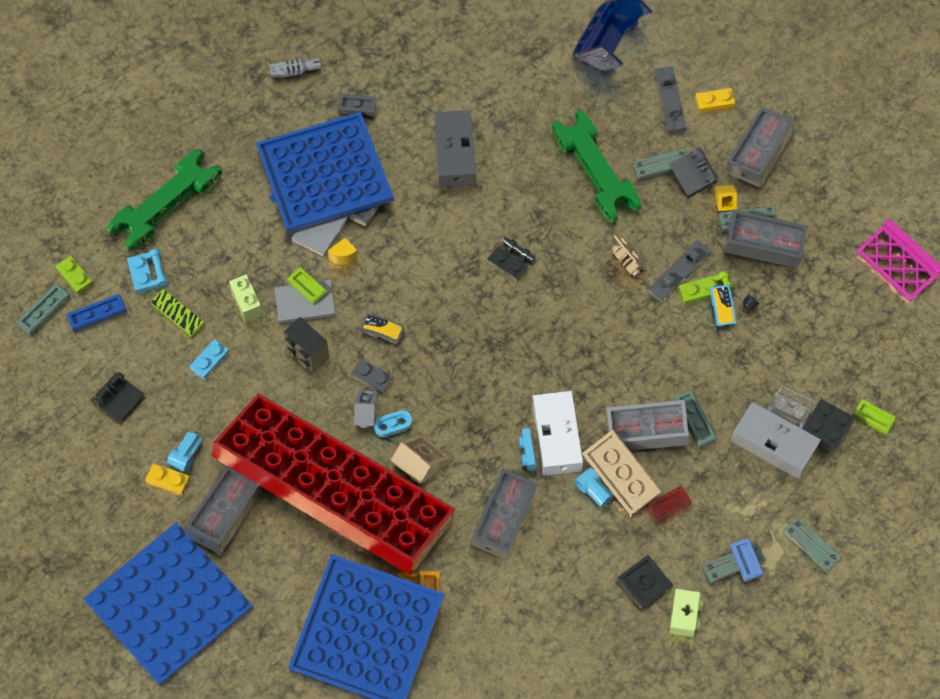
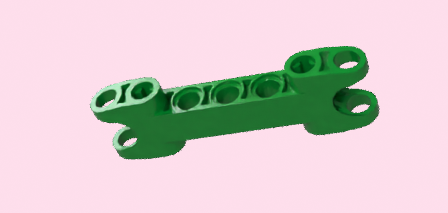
M582 110L574 112L577 125L573 127H566L558 120L551 123L553 133L561 149L564 152L574 151L599 192L594 194L595 202L603 215L611 223L618 220L615 209L618 205H628L635 212L641 210V202L632 183L628 179L621 182L618 180L593 139L598 137V132L585 112Z
M201 149L192 151L176 164L174 171L177 174L136 209L131 205H127L120 210L108 223L107 231L111 235L125 230L130 231L131 235L125 242L124 247L128 251L138 249L155 235L156 228L154 225L195 190L199 194L207 192L220 179L223 169L219 165L208 169H201L199 165L205 157V152Z

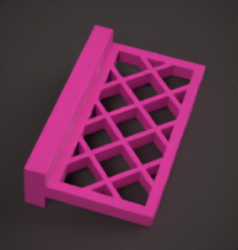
M890 218L856 250L865 261L909 302L915 299L935 279L938 280L940 278V264ZM884 232L889 237V243H878V237ZM867 247H876V255H867L863 250ZM878 247H889V255H878ZM891 247H900L903 250V256L891 255ZM878 259H889V268L878 266ZM891 259H903V268H891ZM905 259L914 260L916 268H905ZM891 272H902V281H894L891 278ZM905 272H916V281H905ZM918 272H927L931 277L927 281H918ZM905 284L916 285V291L909 295L905 291Z

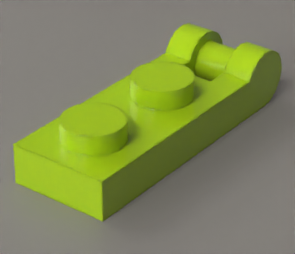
M723 271L718 275L679 285L678 289L684 305L711 298L710 287L719 286L718 283L723 282L724 285H729L730 291H733L735 287L733 282H730L731 276L729 271Z

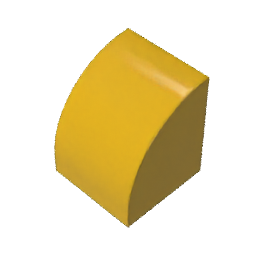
M734 185L715 186L718 211L737 210V192Z
M346 238L328 250L329 260L339 265H347L358 259L357 249Z

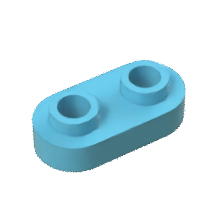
M404 410L379 417L374 422L375 433L380 437H388L406 431L412 425V417L409 412ZM404 420L406 423L400 424L399 422ZM386 426L387 429L381 430V427Z

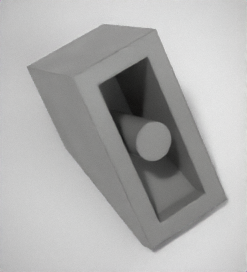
M358 390L355 400L354 425H359L362 428L374 426L377 390Z

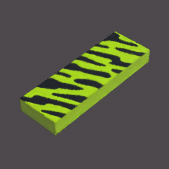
M164 289L150 301L153 307L190 337H193L205 325L203 320Z

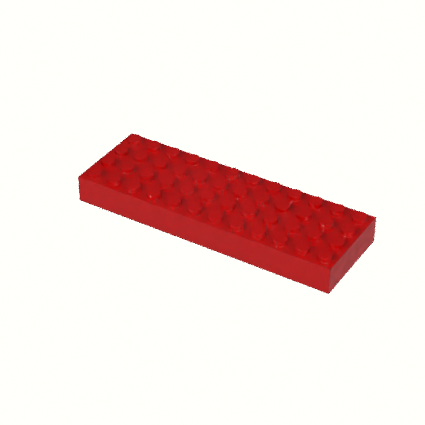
M259 393L213 442V458L409 575L413 573L453 521L454 507Z

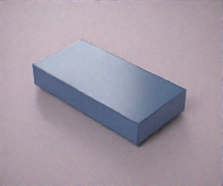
M749 538L730 544L744 582L764 575Z

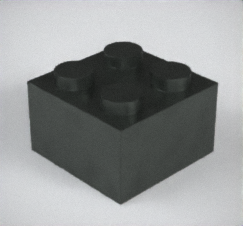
M301 317L284 331L286 351L292 357L296 356L304 368H309L314 372L330 357L327 340Z
M820 399L802 429L821 439L818 449L834 457L851 430L856 417Z

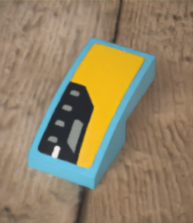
M729 285L710 287L716 326L735 324V311Z

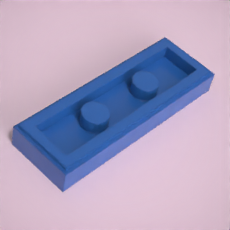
M119 293L66 315L73 332L123 314L127 310Z

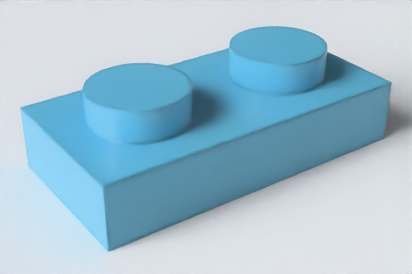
M214 339L189 366L190 370L205 380L229 354V349Z
M530 428L522 429V436L518 437L520 448H524V454H521L522 464L527 466V472H534L535 458Z

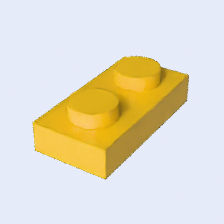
M732 88L696 93L695 96L699 112L735 107Z
M153 463L145 481L147 484L183 495L190 477L189 475Z

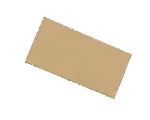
M613 429L582 453L630 516L662 492Z

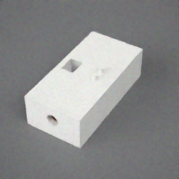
M572 391L533 395V411L543 476L582 471L583 460Z

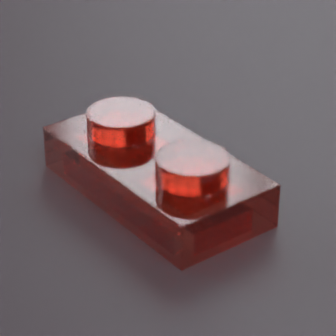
M679 486L647 503V507L655 520L659 522L691 505L692 501L683 487Z

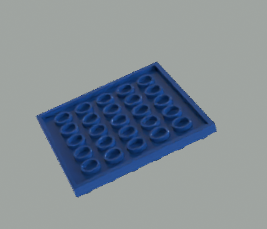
M361 112L256 142L287 233L394 201L393 193Z
M177 522L83 598L87 605L159 686L163 685L254 608L250 601L195 541L186 536V532Z
M331 554L288 669L370 699H407L445 594Z

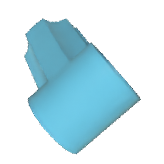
M188 432L178 448L173 449L170 453L167 464L184 473L187 472L193 462V456L203 443V440L197 434Z
M590 467L574 480L576 486L583 493H588L600 507L607 505L614 497L612 492L601 482L599 475Z

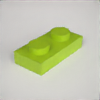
M71 255L55 266L77 295L93 285L92 280Z

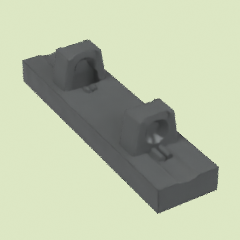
M673 66L655 68V77L668 134L685 132L687 127Z
M696 240L648 288V293L662 304L711 255V250Z

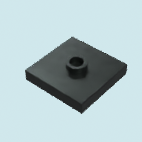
M649 555L617 577V581L641 610L673 588L672 582Z

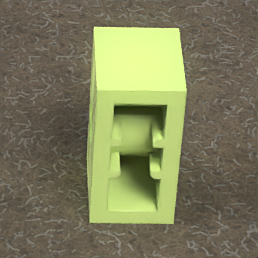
M247 274L229 281L231 292L244 321L248 322L263 316L261 305Z
M676 589L670 634L694 637L695 631H699L700 619H697V612L702 611L703 600L699 599L700 592ZM685 611H689V616H685Z

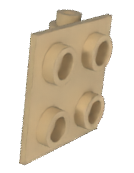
M614 234L613 236L620 245H615L612 248L613 254L621 263H624L623 266L626 267L630 275L637 277L641 273V269L647 271L643 266L645 261L633 251L634 248L628 241L626 242L623 237L619 239Z

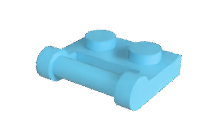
M153 249L148 253L127 258L136 294L168 284V279L164 275L161 264V252L159 249ZM153 260L157 274L156 280H152L148 261Z

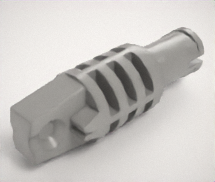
M299 58L270 65L271 77L303 75L305 71L321 69L319 58L304 61Z

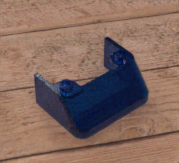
M608 0L603 2L597 8L574 48L572 55L577 60L603 71L622 66L623 62L613 54L614 49L626 30L634 29L638 25L640 17L652 14L653 11L642 0Z

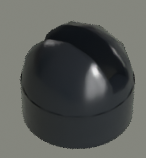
M749 294L743 300L744 307L747 304L750 306L747 309L748 311L755 310L760 304Z

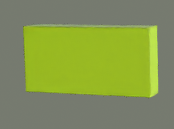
M302 267L287 278L288 283L313 305L327 294V290Z
M864 399L860 401L852 415L886 435L897 418Z

